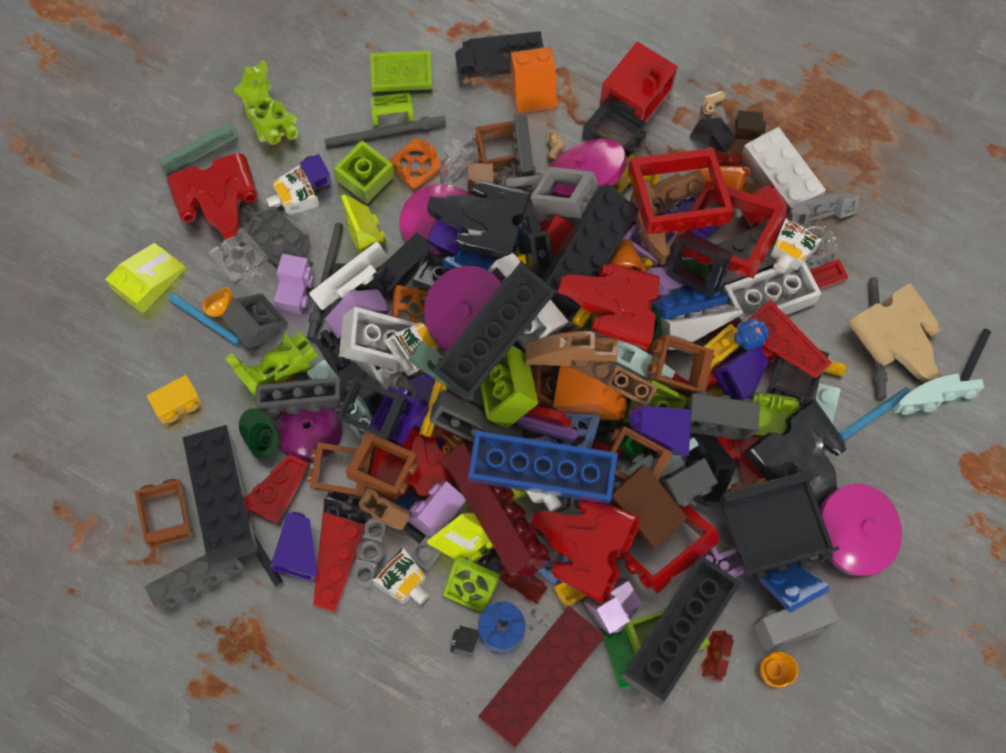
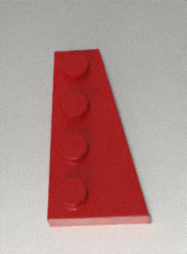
M323 512L313 600L314 607L336 613L356 558V549L365 533L364 524Z

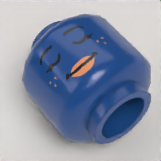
M754 318L739 323L737 325V332L734 333V338L738 346L742 345L745 350H751L765 345L769 334L765 323Z

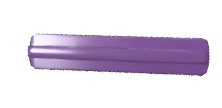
M527 415L522 416L516 422L520 428L571 443L575 442L578 433L573 428Z

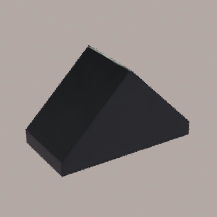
M722 118L700 119L690 134V137L725 155L736 139Z

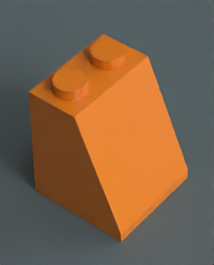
M552 47L511 53L510 83L517 114L557 108L556 64Z
M560 366L553 403L554 408L563 413L598 414L600 421L624 419L627 407V398L601 381L569 366Z

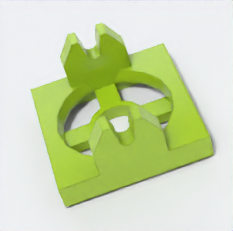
M409 92L370 98L373 125H379L377 115L407 111L409 121H414L413 104Z
M457 556L442 595L482 613L489 605L497 588L496 586L500 581V575L463 557ZM463 570L471 571L470 577L465 579L458 575ZM478 575L485 579L487 589L479 586L477 582ZM464 583H473L476 587V590L468 591L465 588ZM456 584L461 587L463 594L457 589ZM475 594L483 596L480 599L470 598V596H473Z

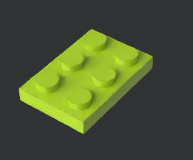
M430 50L370 53L372 92L432 89Z

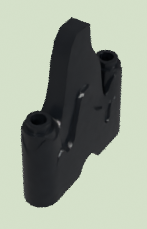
M479 180V182H474L472 194H475V197L468 195H456L448 198L430 196L427 212L438 221L452 226L461 232L458 233L456 245L460 249L496 260L513 253L518 228L515 226L522 223L530 191Z
M813 399L786 418V429L782 434L768 432L748 447L744 453L761 475L766 478V481L811 470L814 479L810 484L816 501L822 504L829 494L838 489L836 471L826 456L823 446L835 456L841 455L847 448L845 447L846 443L817 400Z

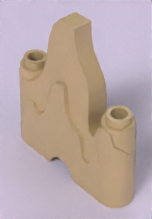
M912 282L884 300L883 306L877 303L847 322L876 362L882 364L883 367L897 359L923 383L942 376L934 362L933 348L926 336L928 334L929 337H932L941 331L939 328L940 324Z

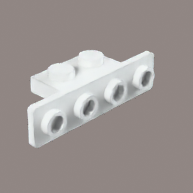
M374 242L310 291L309 295L319 308L323 310L339 297L343 298L348 292L357 291L355 288L361 283L363 285L369 283L374 278L375 269L386 262L389 256L378 242Z

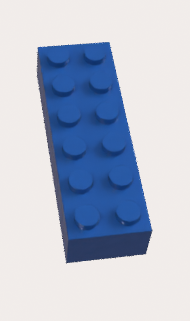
M476 431L468 481L609 503L612 497L618 453Z

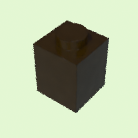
M738 111L735 120L736 139L755 140L761 136V133H765L766 121H763V112Z

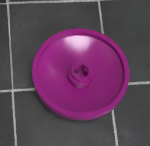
M475 266L457 267L441 275L430 288L424 307L426 326L434 341L441 348L448 351L503 284L502 280L492 272Z

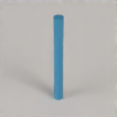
M175 293L169 295L168 300L235 345L240 343L241 340L235 333Z
M905 387L839 433L842 439H847L895 406L911 390Z

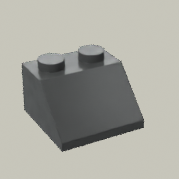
M262 293L233 299L221 317L247 348L262 345L288 324Z
M705 458L687 461L684 463V466L659 478L658 481L677 505L685 507L694 501L693 497L698 494L703 496L711 492V487L718 483Z

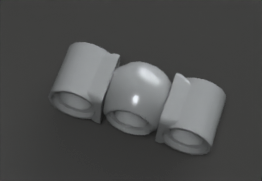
M374 518L366 523L365 533L362 537L363 541L356 549L357 566L354 569V577L357 584L361 587L373 585L372 578L376 575L378 565L385 556L384 540L387 536L385 524L376 521ZM373 527H380L382 529L378 535L370 534V530ZM373 548L376 550V554L373 557H366L364 555L367 549ZM364 570L371 572L370 577L366 580L359 578V574Z

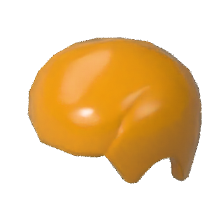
M229 287L217 290L203 300L204 305H202V308L208 316L221 317L234 299Z
M775 651L764 656L759 666L760 676L765 683L777 688L793 684L799 674L798 663L794 657L781 651Z

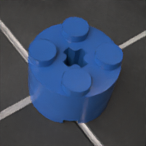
M507 601L496 602L487 606L481 613L478 621V634L482 644L487 649L498 653L511 652L520 645L525 633V619L522 612L515 605ZM499 623L507 625L505 632L501 629L496 630Z

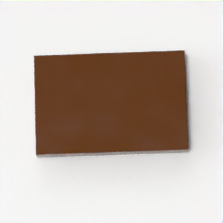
M645 464L638 467L612 492L611 498L619 508L640 516L641 521L638 531L652 549H656L688 518Z

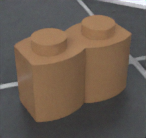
M366 489L359 502L360 508L364 512L371 514L376 521L397 530H403L410 517V513L406 508L398 505L392 498L372 489Z

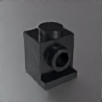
M460 625L459 629H456L453 633L450 652L473 658L478 630Z

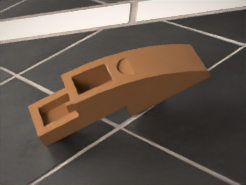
M700 169L683 176L677 173L651 186L655 190V200L652 203L653 206L657 207V214L670 210L669 205L701 192L705 185V180ZM636 197L631 199L629 202L634 205Z
M644 180L653 214L657 216V207L653 206L652 203L655 200V190L651 188L650 180ZM635 199L634 206L638 208V204ZM638 211L634 219L640 237L653 258L660 265H665L666 258L670 257V244H666L665 239L668 237V232L646 235L640 211Z
M595 331L569 332L547 336L526 344L525 364L571 366V360L617 362L618 340L595 337Z
M571 360V366H569L601 381L623 396L643 406H649L658 389V386L608 361Z

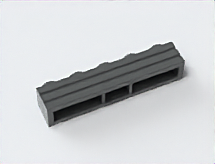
M527 113L514 114V120H511L512 128H515L513 139H516L514 146L515 150L518 151V154H516V161L519 162V165H517L518 173L521 176L534 175V164Z

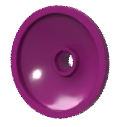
M321 408L319 412L300 410L298 414L282 412L276 426L282 435L280 448L286 456L291 454L308 463H314L315 460H311L313 447H317L318 442L339 446L343 428L341 420L336 419L338 416L336 411ZM305 424H311L309 429L303 428ZM324 449L322 460L328 458L334 451Z

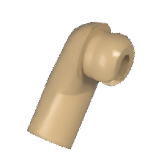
M719 91L706 96L701 106L702 111L707 115L713 113L716 103L725 100L724 92Z
M550 131L547 134V139L551 150L547 155V159L553 162L562 152L564 144L559 134L555 131Z

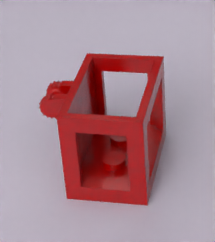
M637 41L602 83L599 106L606 98L613 101L617 97L635 108V116L646 122L673 89L678 66Z

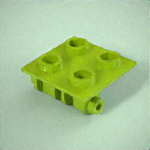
M755 391L752 400L753 403L760 404L759 429L753 435L764 436L768 432L782 434L786 429V418L798 410L799 401H797V398Z

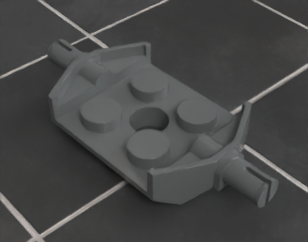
M249 205L242 209V212L250 218L245 234L247 239L277 266H279L282 254L307 258L305 253L309 246V235L302 233L278 211L277 207L255 212ZM280 236L284 238V241L281 244H275L273 242V240L276 237ZM307 258L309 266L312 267L314 262Z

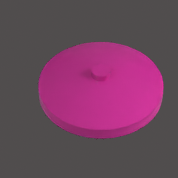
M599 138L587 140L570 147L561 153L552 162L550 167L594 172L599 187L606 183L612 186L624 173L627 157L623 147L618 142ZM557 184L552 195L570 199L576 187Z
M447 184L430 185L415 192L405 202L400 213V233L404 243L416 232L427 239L436 220L427 212L430 196L447 198L449 195H472L459 187ZM432 248L429 251L437 255L440 253Z
M865 484L846 485L834 490L827 496L820 507V512L833 547L839 546V550L833 554L834 557L829 559V561L841 571L855 576L873 575L886 569L896 558L902 540L901 521L890 499L878 489Z

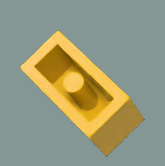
M187 375L146 395L162 424L174 422L178 419V416L185 412H192L202 404Z

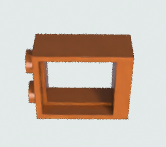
M511 121L475 127V135L472 136L474 148L478 147L479 153H476L477 163H493V171L515 168L519 165V162L516 161V155L487 159L483 144L485 140L513 136L515 128H512Z
M670 335L656 337L652 345V360L647 367V380H654L666 387L689 394L705 392L714 350ZM668 347L694 355L688 384L661 376Z
M620 426L619 429L616 428L610 437L611 445L608 450L604 449L603 451L615 453L623 437L627 436L657 453L649 470L659 480L673 453L625 426ZM615 468L616 477L624 481L629 477V475Z
M366 432L346 470V475L348 479L397 501L399 495H404L409 483L406 481L409 475L413 476L418 468L417 454ZM374 446L407 460L394 486L361 472Z
M318 442L317 447H313L311 460L315 461L313 469H309L307 482H310V487L363 496L366 487L357 483L356 489L318 483L324 449L355 454L357 451L356 448ZM372 451L361 470V472L367 475L369 472L371 457L373 454Z
M168 479L163 484L156 486L145 485L141 487V490L134 491L144 542L149 548L195 536L185 488L180 479ZM178 493L184 523L152 532L146 501Z

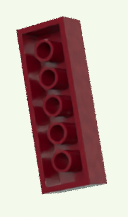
M462 443L442 460L509 574L531 577L551 562L547 547L537 538V530L531 523H528L525 518V510L516 503L513 498L514 492L511 488L468 481L474 445Z
M568 606L479 714L478 720L515 751L601 644L605 635Z

